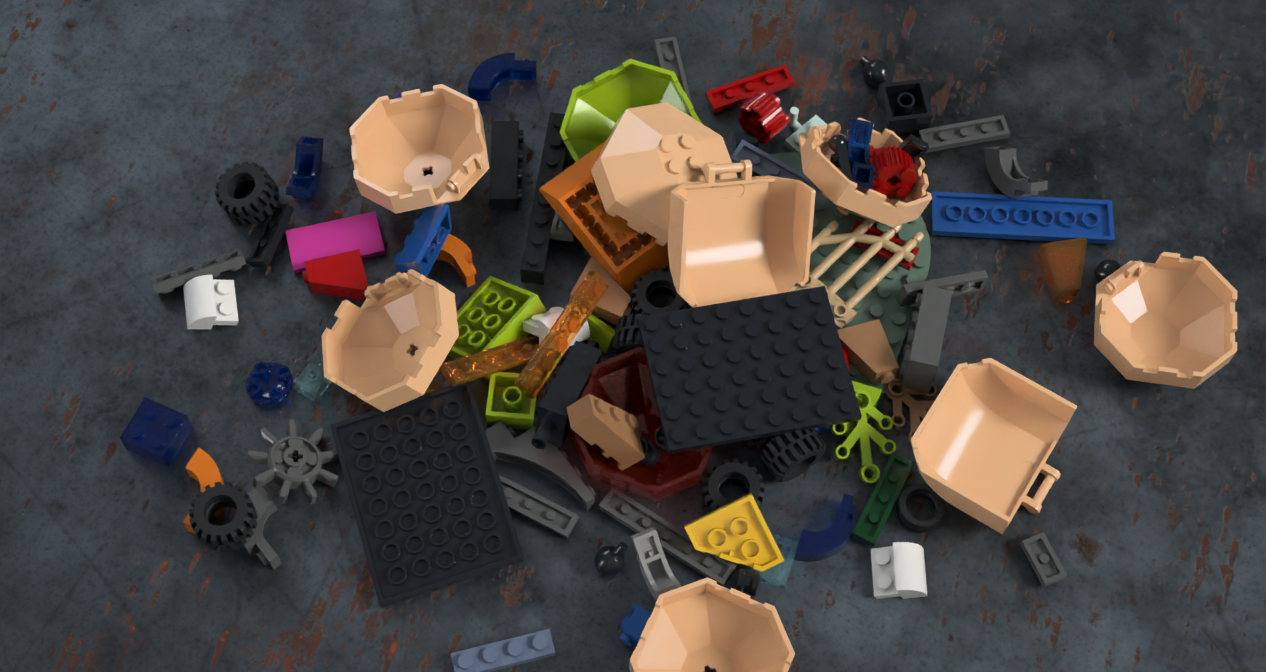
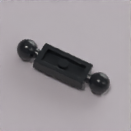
M840 134L833 135L829 139V148L835 153L831 154L830 162L853 182L847 152V141Z

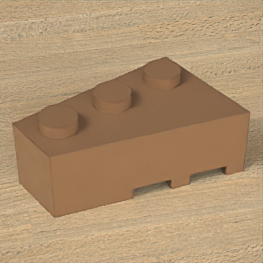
M591 394L566 407L571 429L590 445L596 443L603 449L602 455L606 458L610 456L618 462L617 467L622 471L645 458L638 430V420L633 414L619 409Z

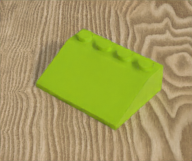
M489 276L457 311L459 336L449 351L448 356L472 373L489 380L491 371H497L529 335L528 332L523 331L522 322L532 318L533 315L542 314L547 311L537 294Z

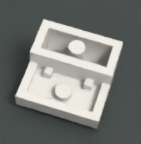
M203 275L186 282L183 289L187 329H212L213 325H237L238 312L234 280L213 279V275Z
M574 305L565 309L552 307L549 311L533 315L532 318L522 322L523 331L538 336L539 346L553 352H558L572 346L575 341L581 342L590 338L587 319L580 309Z
M894 542L893 546L871 549L873 590L876 599L899 596L903 599L928 596L924 549L921 545L910 542Z

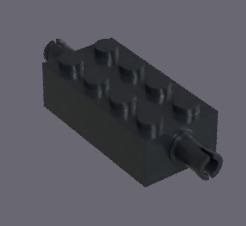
M588 339L586 344L575 341L572 349L568 348L563 357V365L559 364L554 373V381L548 382L545 389V397H540L535 407V411L538 413L533 422V427L536 429L531 441L535 448L544 449L547 443L561 448L571 431L566 407L590 394L597 382L602 357V350H600V345L597 341Z

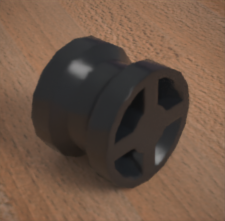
M740 568L736 590L747 592L750 596L755 597L760 572L754 571L749 573L745 569Z

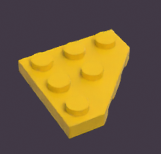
M752 493L684 525L695 550L719 556V558L752 567L761 572L785 561Z

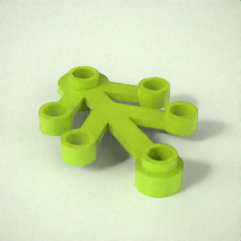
M857 389L855 390L856 397L862 400V405L859 406L862 417L857 421V425L844 442L834 448L833 454L839 460L846 459L850 454V449L859 439L862 460L859 478L864 483H874L880 477V470L875 464H872L869 438L878 444L880 451L886 455L895 452L896 444L894 441L886 439L869 425L866 414L877 421V427L882 431L889 430L893 426V420L891 417L883 415L871 405V397L868 392ZM883 419L888 421L887 427L882 426L881 422ZM849 422L840 424L842 426L841 432L835 430L836 425H831L830 430L834 435H842L846 432V425ZM886 443L891 445L890 451L885 450L884 446ZM839 448L845 450L843 457L838 454ZM866 469L871 471L870 478L864 475Z

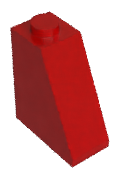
M359 249L304 262L306 271H302L305 285L310 284L312 293L366 300L364 292L367 290L368 283Z

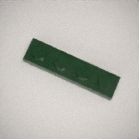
M894 452L892 453L851 535L852 537L874 547L914 466V462Z

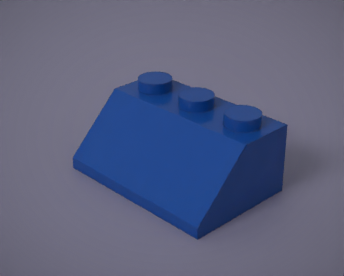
M447 204L425 207L422 214L416 217L414 230L411 234L408 233L404 241V249L401 253L398 252L395 257L394 265L396 266L397 273H407L408 270L413 269L425 277L428 276L452 230L450 208Z

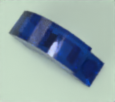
M504 53L487 59L475 69L469 80V97L476 101H491L493 90L504 81H536V61L527 59L515 60V53Z
M851 118L848 123L846 141L852 180L859 187L872 189L876 167L871 165L869 161V146L873 123Z
M301 136L296 143L295 166L292 177L286 185V195L297 199L314 197L321 173L323 138Z
M844 493L837 519L829 528L822 531L802 530L794 560L804 562L824 560L837 554L845 547L857 521L852 520L856 506L851 505L854 496Z

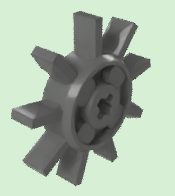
M289 420L286 429L287 437L279 440L265 428L261 429L259 439L270 448L269 452L248 450L246 459L248 463L266 465L267 471L254 477V488H259L273 480L277 485L281 486L278 493V504L281 505L287 500L290 489H302L310 505L314 504L317 493L312 484L316 480L335 488L339 476L322 469L321 466L325 463L339 461L337 450L320 452L316 446L322 439L324 429L318 428L309 439L296 436L295 421Z

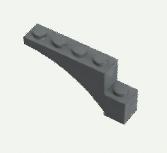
M502 421L485 430L495 461L520 465L552 479L574 496L586 511L595 506L596 493L590 484H584L581 480L582 475L575 465L571 466L567 461L568 456L562 447L557 448V446L547 443L544 449H537L532 445L531 441L535 435V427H532L518 437L510 426L506 427Z

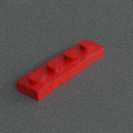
M786 64L706 91L705 98L713 113H717L747 102L758 92L769 95L794 86V79Z

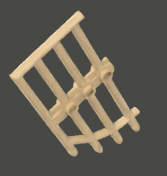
M866 219L852 233L831 235L839 226L836 221H832L827 225V228H824L812 240L811 253L822 245L841 244L812 272H809L808 281L803 287L799 285L795 291L825 286L835 324L839 329H842L857 314L852 308L902 259L910 263L915 258V255L910 251L916 244L922 241L923 233H916L912 239H909L901 247L889 240L894 234L899 232L902 225L890 227L879 237L864 234L875 223V221ZM855 242L871 244L829 287L818 279ZM882 247L895 253L846 302L835 294Z

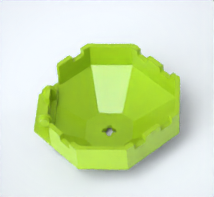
M629 59L619 67L611 71L608 70L585 85H580L573 89L560 129V136L573 161L577 162L608 139L617 120L629 108L668 102L698 122H702L694 111V107L681 87L674 71Z

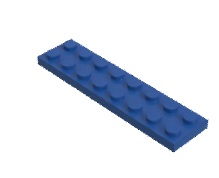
M931 192V235L1113 244L1115 241L1112 200L1036 196L1012 198L1007 195Z

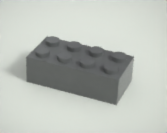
M924 285L922 294L917 293L910 317L911 324L906 335L907 344H905L902 355L904 359L898 375L903 377L901 387L929 393L939 366L952 291Z

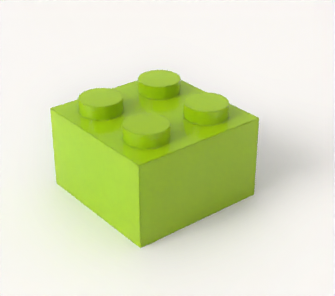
M491 371L485 414L487 427H492L499 421H502L506 427L510 426L512 429H531L537 414L535 407L539 398V375Z

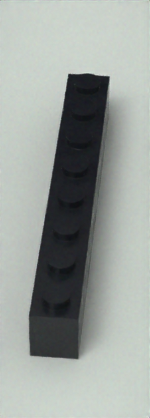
M550 112L520 268L521 282L544 285L552 244L550 232L555 210L539 191V188L563 172L566 166L568 149L560 136V129L565 114Z

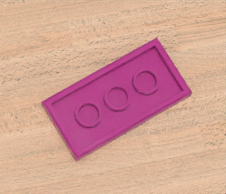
M376 211L285 231L294 274L306 271L305 261L357 249L360 250L362 259L385 255Z

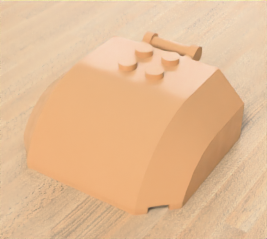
M748 159L741 160L740 163L715 165L713 162L704 163V181L685 182L670 192L668 229L670 271L677 293L692 308L795 291L799 285L803 287L808 281L816 191L800 180L769 175L752 177V163ZM741 172V178L715 180V174Z
M992 358L982 359L981 362L967 364V362L958 364L910 440L919 472L925 482L948 503L1003 534L1020 505L1026 507L1033 514H1039L1044 498L1053 483L1057 482L1060 478L1061 473L1045 462L1068 425L1077 405ZM1042 473L1045 475V479L1032 499L1027 496V493L1038 474Z

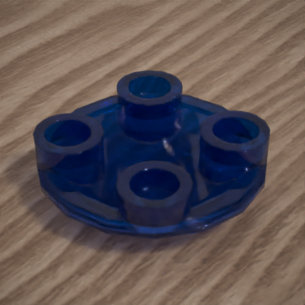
M258 362L247 378L246 391L253 401L262 405H272L281 402L289 395L293 388L294 380L287 366L279 363Z

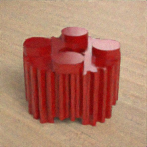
M758 92L740 107L738 122H740L739 125L742 126L744 131H751V134L757 137L756 139H758L759 144H766L786 127L790 119L781 109L782 107L779 106L780 99L775 94L768 95Z
M888 146L884 152L880 151L879 155L876 154L869 158L867 168L871 188L886 195L888 198H896L897 196L903 199L910 195V190H912V187L917 182L914 162L909 153L902 151L900 146L897 148L895 146Z

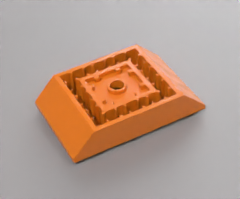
M603 142L539 188V191L591 257L595 258L630 296L632 289H635V282H641L640 276L643 274L649 275L648 271L650 270L659 272L658 268L666 269L670 266L668 246L662 247L655 242L656 238L646 232L641 234L627 226L628 221L616 215L613 217L606 213L591 172L605 144Z

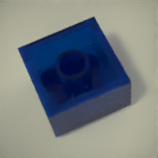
M145 397L120 436V439L127 450L169 468L193 426L187 415Z

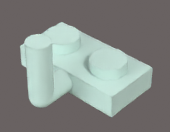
M792 107L789 113L790 121L788 125L795 132L785 140L784 145L792 152L800 153L799 133L807 132L813 126L825 125L827 127L828 124L815 115L802 126L797 121L799 109Z

